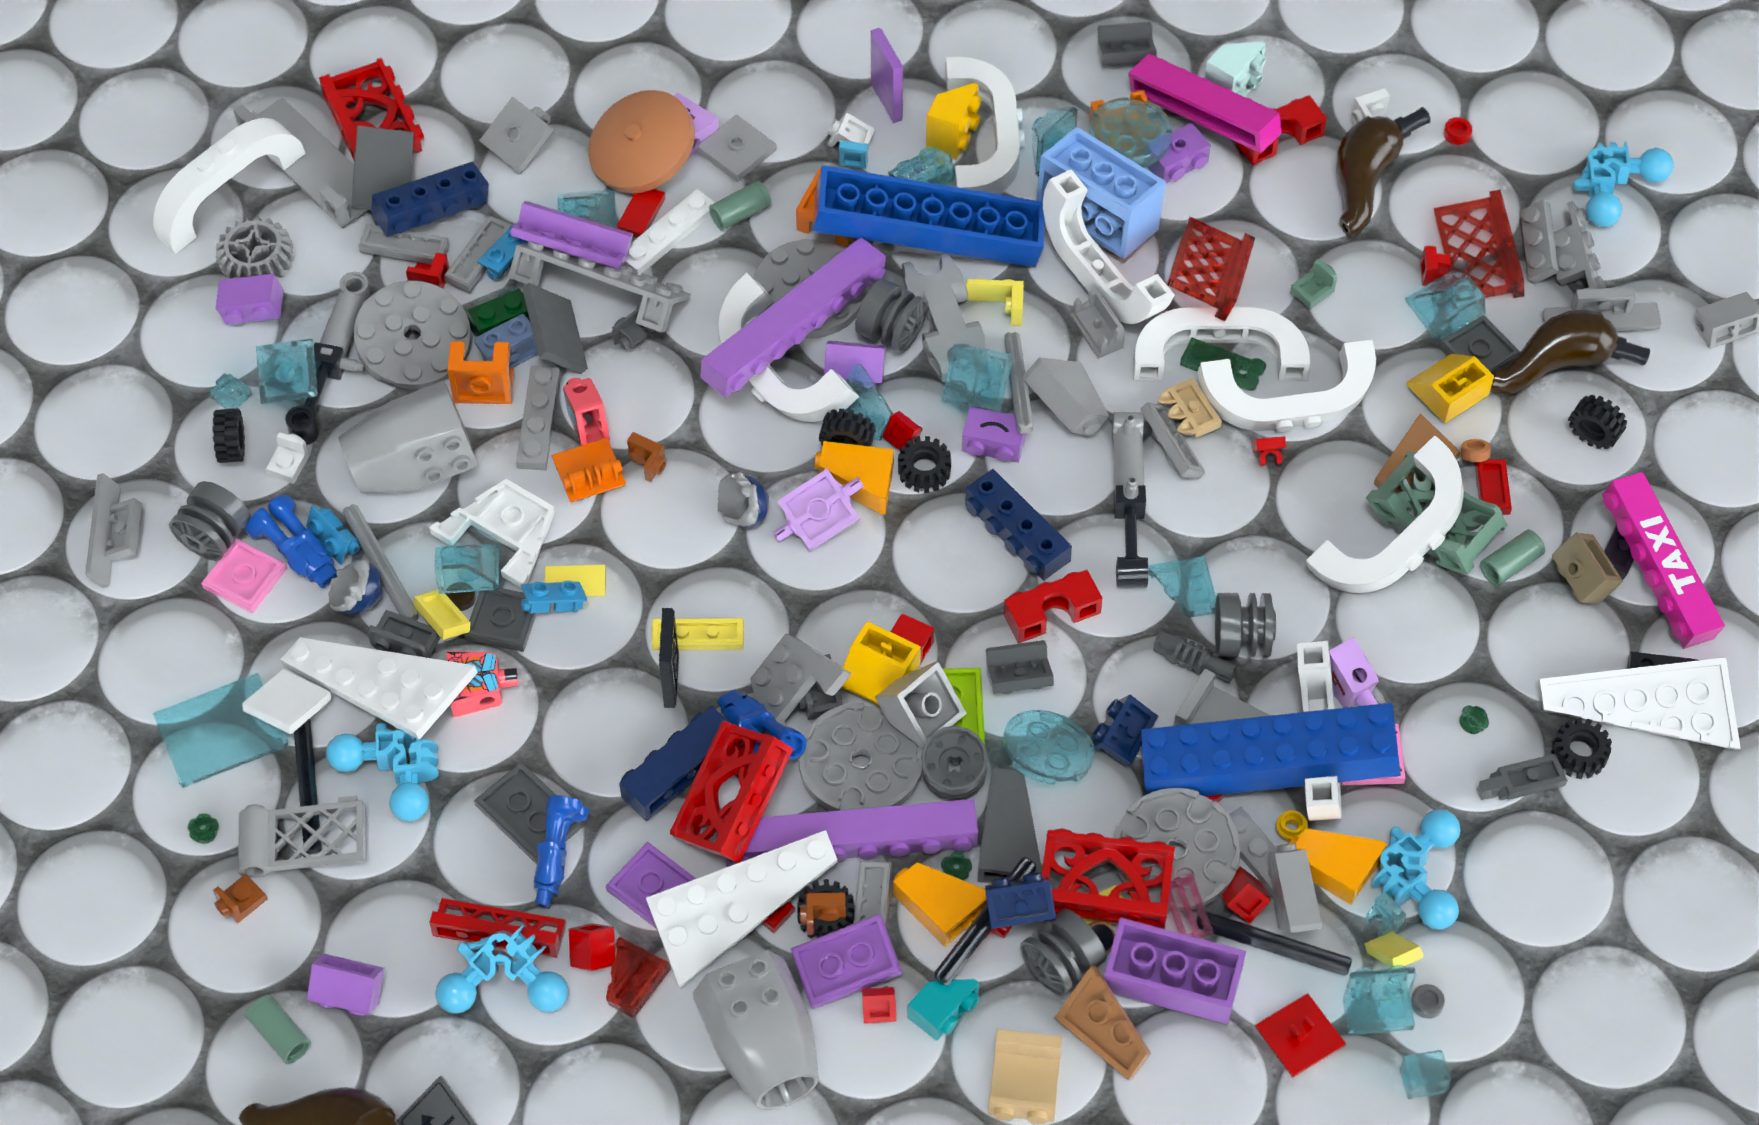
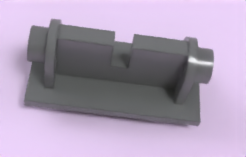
M640 304L635 311L627 317L620 318L612 327L614 345L619 343L624 349L628 347L633 348L647 337V333L642 329L645 326L636 324ZM645 327V328H647L651 333H652L653 331H655V330H653V329H650V328H648V327Z

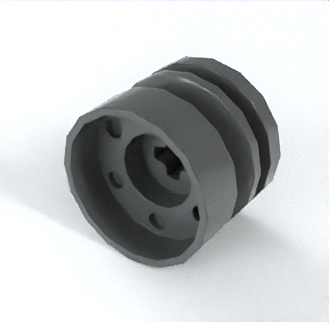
M884 278L879 279L872 285L861 303L855 322V331L872 341H877L881 338V343L886 345L887 348L891 347L893 351L899 354L904 353L916 340L923 326L928 310V301L921 296L915 297L911 291L902 294L900 286Z
M202 481L196 485L188 496L187 505L181 506L177 515H174L171 519L169 528L176 539L186 548L201 557L217 561L224 557L227 549L233 544V537L241 533L251 515L245 504L232 492L213 482Z
M1217 593L1215 604V647L1217 657H1238L1241 643H1246L1249 657L1256 656L1257 643L1260 646L1261 656L1270 657L1276 637V613L1273 608L1271 594L1262 593L1260 605L1257 607L1255 593H1250L1246 607H1241L1238 593Z
M950 726L943 727L934 732L925 742L921 755L924 782L930 792L946 801L967 800L976 795L984 785L987 775L986 747L980 737L968 728ZM952 763L954 766L960 764V772L956 770L949 772V764Z
M1065 908L1055 914L1056 919L1045 922V930H1036L1032 933V937H1028L1020 943L1022 957L1032 973L1046 988L1060 996L1066 995L1072 990V986L1078 985L1082 978L1081 974L1085 975L1091 966L1095 965L1098 968L1106 961L1104 946L1096 933L1079 915Z

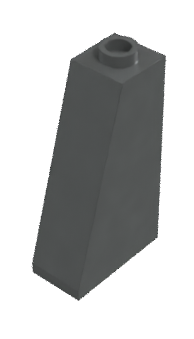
M1007 766L1001 768L992 767L977 882L991 884L993 879L1007 877L1023 857L1029 858L1036 864L1035 872L1042 873L1024 771Z

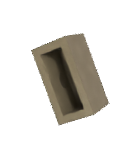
M1576 532L1552 554L1553 559L1557 563L1558 572L1567 579L1572 587V594L1580 602L1599 604L1623 583L1620 575L1594 535Z

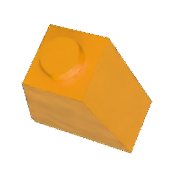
M823 441L822 452H816L814 469L819 470V473L828 468L834 479L842 484V486L858 476L864 488L852 494L850 498L879 514L886 515L894 467V449Z
M1306 828L1299 838L1294 836L1289 844L1296 843L1297 849L1301 848L1307 851L1313 883L1352 905L1380 864L1381 853L1387 848V843L1381 840Z
M918 862L909 869L906 867L898 872L893 881V896L944 947L963 933L987 904L984 888Z

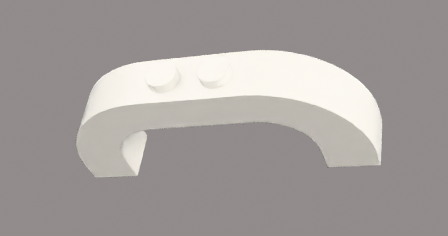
M946 57V91L971 83L979 84L978 96L990 107L993 114L996 152L989 160L976 165L955 166V187L1001 194L1014 181L1019 168L1020 147L1025 146L1024 130H1019L1018 126L1022 125V108H1017L1013 86L1006 75L998 68L975 58Z
M270 118L254 119L236 127L182 168L164 188L157 201L153 216V226L158 239L174 254H177L197 238L192 225L193 216L199 204L209 194L252 161L263 155H268L277 165L286 170L305 155L301 142L278 121Z
M1069 170L1049 179L1043 196V215L1049 237L1059 256L1089 292L1097 288L1117 319L1127 324L1139 323L1165 310L1171 303L1174 293L1158 274L1135 284L1133 287L1089 235L1082 218V203L1088 189L1075 173Z
M745 273L731 288L721 307L718 326L721 344L759 316L774 301L763 286L748 273ZM770 364L766 366L760 375H754L748 380L754 386L751 389L752 393L761 402L766 400L785 415L806 422L822 421L827 412L830 413L833 409L839 412V408L846 410L859 398L858 394L844 378L833 369H830L817 383L805 389L790 388Z
M1200 306L1169 310L1152 319L1143 328L1136 342L1133 365L1134 381H1163L1164 356L1172 347L1182 343L1258 344L1268 349L1275 357L1278 368V381H1307L1311 365L1309 347L1301 331L1287 318L1262 308Z
M1373 340L1344 343L1339 352L1343 379L1338 386L1326 391L1268 399L1251 397L1237 386L1233 377L1230 359L1201 362L1197 375L1200 389L1218 416L1226 422L1247 430L1264 431L1276 429L1277 432H1285L1293 429L1295 426L1304 425L1305 428L1318 427L1324 422L1339 419L1351 412L1361 402L1372 382L1376 367V356Z
M1436 436L1432 437L1414 455L1415 466L1435 485V495L1431 504L1381 553L1372 558L1354 559L1340 552L1329 540H1326L1306 560L1309 570L1325 584L1344 592L1368 593L1377 591L1396 582L1408 570H1415L1424 559L1422 556L1430 549L1435 550L1442 544L1445 539L1444 535L1451 529L1460 514L1464 491L1458 462L1450 449Z
M1328 641L1297 643L1298 672L1303 712L1335 709ZM1337 776L1305 779L1306 806L1309 821L1341 819V789Z

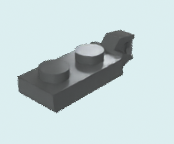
M1551 754L1498 767L1496 772L1490 774L1489 779L1479 782L1477 792L1481 800L1492 799L1497 796L1499 800H1510L1566 786L1568 780L1557 755Z

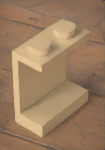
M997 1029L988 1115L995 1116V1118L1003 1121L1018 1118L1027 1119L1033 1124L1054 1122L1062 1036Z

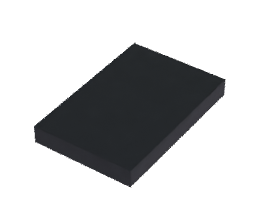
M662 608L659 668L664 708H675L677 703L679 648L675 610L673 608Z

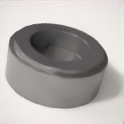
M1430 984L1417 987L1411 998L1413 1011L1425 1019L1437 1017L1442 1012L1445 1003L1442 991Z

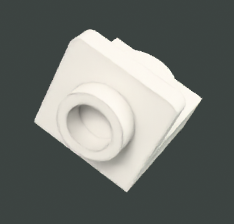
M1385 88L1355 98L1353 110L1351 111V119L1354 125L1367 116L1372 118L1386 114L1390 95Z
M846 112L839 121L835 119L827 133L830 135L827 145L832 148L840 140L869 145L875 129Z
M279 432L276 436L278 447L265 470L267 476L294 484L309 458L307 446L301 437L295 434L287 435Z

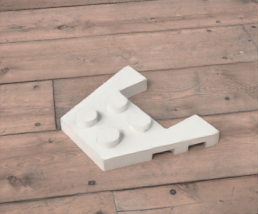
M505 479L477 496L475 502L464 509H456L450 513L451 517L441 523L435 522L429 529L431 535L452 547L472 525L513 549L516 553L503 567L501 575L521 588V584H527L555 510L551 504L510 480Z

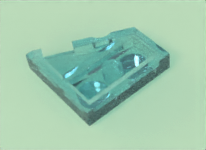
M855 363L846 382L858 394L859 398L845 412H849V409L854 410L856 415L860 412L864 414L863 418H870V423L875 425L874 439L881 441L893 412L863 365Z
M1205 556L1149 565V576L1152 579L1155 577L1164 586V592L1171 600L1178 603L1179 608L1188 618L1215 614L1216 595Z

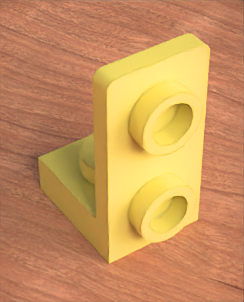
M983 278L966 280L968 301L1006 302L1005 314H1011L1010 325L1022 326L1024 281L1012 279L986 280Z

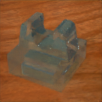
M224 373L216 380V386L209 392L211 399L225 409H238L252 396L251 388L230 373L228 375Z
M1384 891L1375 899L1374 905L1367 912L1366 922L1369 924L1374 919L1382 920L1383 925L1377 929V934L1384 936L1392 931L1397 933L1405 926L1406 913Z

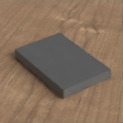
M357 126L351 208L371 210L373 194L411 182L414 132Z
M528 283L522 289L538 356L582 374L588 367L571 300Z
M520 762L476 798L474 802L475 806L537 865V845L546 839V804L548 796L556 794L527 766ZM584 821L575 822L570 825L566 841L584 827Z

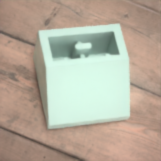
M1258 41L1223 44L1208 59L1205 78L1241 96L1247 97L1248 92L1252 88L1256 89L1263 80L1262 68L1266 61L1264 56L1266 43Z

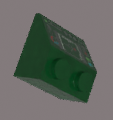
M513 285L462 305L468 316L470 329L475 338L520 314H524L530 321L524 294L520 288Z

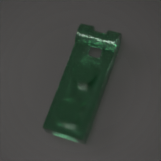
M1191 337L1180 361V366L1198 371L1201 362L1230 359L1233 377L1237 386L1248 391H1254L1259 383L1258 377L1263 375L1267 367L1266 363L1259 358L1249 359ZM1242 370L1248 373L1242 374L1240 373V371Z

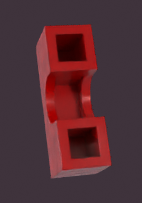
M1310 95L1301 99H1294L1289 104L1277 109L1273 108L1280 114L1282 134L1293 136L1299 145L1324 136L1327 117ZM1279 137L1262 153L1238 142L1236 143L1249 162L1254 165L1276 156Z
M1087 569L1081 572H1071L1062 579L1051 583L1043 582L1029 591L1016 592L1010 595L1007 599H1004L1003 615L1019 644L1046 634L1047 617L1045 612L1053 608L1064 610L1069 614L1074 624L1101 614L1103 598Z

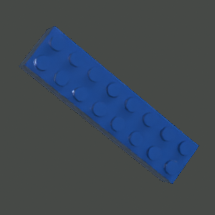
M822 165L816 185L813 231L858 239L861 237L864 240L1036 267L1044 248L1045 220L1042 201Z
M1393 703L1141 729L1144 782L1147 794L1167 788H1185L1198 791L1202 796H1213L1305 786V779L1337 776L1338 782L1401 776Z

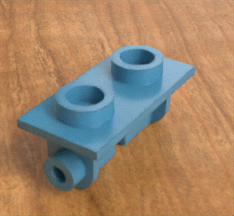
M514 225L477 261L478 264L488 268L486 274L492 280L500 279L503 273L511 266L510 262L513 261L516 245L528 243L526 240L510 236Z
M314 505L311 506L306 528L309 527L316 538L325 546L329 554L340 565H343L346 554L355 555L359 552L361 548L359 540L348 529L338 532V530L343 528V524L330 509L322 507L318 510Z
M580 581L521 584L526 599H522L521 607L523 611H527L529 614L547 613L550 610L551 603H554L553 609L555 612H577L578 609L583 608V602L587 601Z

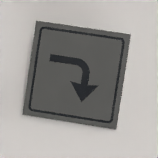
M439 1076L396 1120L399 1125H477L443 1076Z

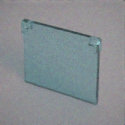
M258 673L153 713L179 778L178 782L182 788L289 747L288 740L281 729L243 711L242 703L263 686Z

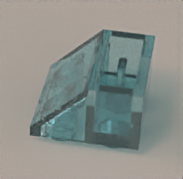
M954 344L941 402L967 408L976 407L1001 412L1013 355L986 348Z

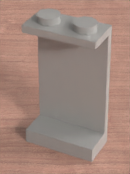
M1204 669L1177 711L1174 726L1271 715L1214 687L1216 674Z

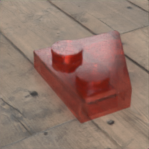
M619 936L616 941L617 954L615 963H612L610 974L612 980L608 985L606 1001L609 1006L635 1018L669 973L671 967L666 960Z

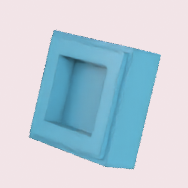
M840 140L839 165L867 169L868 144Z

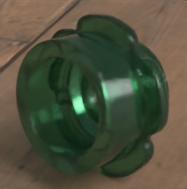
M1467 705L1462 709L1463 713L1459 717V723L1466 732L1477 734L1483 732L1484 728H1488L1489 719L1483 708Z
M203 813L191 819L187 829L190 831L189 836L192 840L200 844H207L217 836L219 824L215 818H211V815ZM201 826H206L205 829H200Z
M954 852L949 857L943 858L941 868L943 873L965 880L969 876V871L972 870V862L969 858H965L964 854ZM959 865V868L955 869L953 866Z

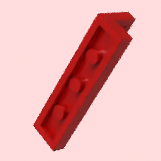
M441 898L438 912L432 911L429 924L432 935L435 937L471 943L481 941V938L491 937L497 931L504 930L514 934L521 926L510 925L509 923L520 921L525 925L520 933L526 939L533 934L536 936L532 945L537 950L546 946L539 955L557 958L566 927V919ZM447 909L461 911L463 916L447 914L446 911ZM483 915L491 916L495 922L478 918ZM545 926L557 928L556 932L544 931L540 929ZM496 939L494 940L497 948L506 949V946L509 944L505 939L501 942Z

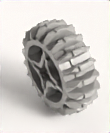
M259 216L255 221H251L248 217H246L244 223L236 221L234 228L226 226V234H220V242L216 243V260L221 272H223V275H227L228 279L266 274L283 277L284 270L290 269V261L293 260L294 256L293 243L286 229H283L279 222L273 224L270 218L263 222Z

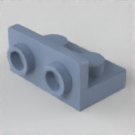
M520 314L474 338L476 347L482 353L483 361H493L495 342H509V368H514L538 355L531 323L524 314Z

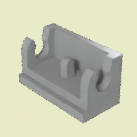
M1098 289L1090 290L1088 300L1083 304L1078 297L1074 301L1073 313L1070 314V318L1096 357L1099 359L1122 349L1125 329Z
M1747 291L1696 309L1695 315L1702 324L1695 327L1699 335L1707 343L1709 349L1759 332V305Z

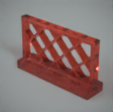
M1501 189L1489 191L1488 198L1434 208V216L1443 252L1445 255L1450 256L1451 267L1448 268V273L1456 304L1512 293L1513 298L1524 296V277ZM1485 208L1486 215L1481 221L1470 215L1473 210ZM1453 214L1459 217V219L1452 226L1442 221V216ZM1464 221L1476 226L1470 235L1458 229ZM1481 229L1492 234L1487 243L1475 238ZM1453 235L1465 240L1459 248L1448 244ZM1470 243L1482 248L1476 257L1464 252ZM1487 252L1498 257L1493 266L1481 260ZM1459 257L1470 262L1465 271L1453 265ZM1476 266L1488 271L1482 280L1470 275ZM1494 274L1504 279L1505 285L1494 287L1487 282ZM1464 280L1476 285L1473 291L1460 293L1459 287Z
M1190 216L1186 222L1166 285L1217 308L1215 317L1226 321L1238 299L1255 237L1245 233L1240 240ZM1194 230L1201 232L1203 236H1198ZM1220 242L1231 246V248H1223ZM1209 243L1213 250H1208L1204 244ZM1188 245H1194L1198 251L1193 252ZM1214 257H1220L1224 263L1219 264ZM1199 259H1205L1209 265L1204 266ZM1189 260L1194 267H1187L1184 261ZM1210 273H1216L1219 279L1214 280ZM1200 274L1204 281H1198L1194 275ZM1184 276L1189 283L1177 279L1176 277ZM1210 288L1215 296L1206 292L1205 289Z

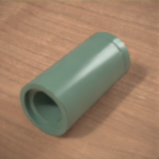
M757 180L710 205L709 212L715 225L723 231L770 206L771 198L763 183Z
M1527 529L1480 562L1481 572L1492 585L1499 586L1544 555V543L1534 531Z
M271 995L260 997L246 1011L245 1017L286 1064L296 1062L309 1050L311 1041Z

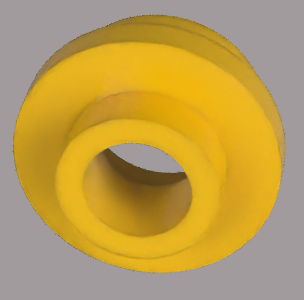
M1296 810L1282 813L1276 822L1278 834L1288 841H1291L1294 836L1299 838L1305 828L1308 829L1306 818ZM1292 824L1295 825L1297 829L1291 830L1288 829L1286 826Z

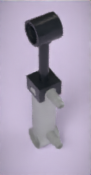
M350 272L341 278L339 284L340 293L320 342H315L309 356L312 374L316 375L304 406L299 405L291 408L285 417L289 434L301 437L306 445L312 444L318 438L319 431L314 410L327 378L341 380L345 369L361 372L365 370L363 362L345 358L354 336L357 314L365 301L371 296L367 277L360 272Z
M1113 412L1112 418L1115 478L1114 519H1125L1126 552L1125 557H1117V587L1148 586V558L1139 557L1137 552V519H1144L1146 509L1143 412Z

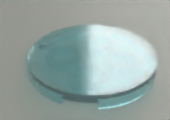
M1123 97L1110 100L1095 110L1089 122L1088 134L1145 168L1157 163L1169 150L1172 126L1168 116L1157 105L1151 102L1147 104Z
M1030 710L1015 715L1007 723L1002 736V748L1006 750V753L1013 761L1012 766L1025 776L1046 784L1055 785L1056 781H1078L1089 772L1095 756L1094 745L1087 732L1073 720L1051 711Z

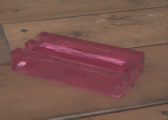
M1186 874V877L1174 878L1170 884L1168 906L1178 933L1199 939L1213 935V930L1193 874ZM1184 885L1189 886L1204 928L1203 930L1199 931L1183 887ZM1177 888L1192 931L1190 934L1186 933L1171 891L1172 889Z

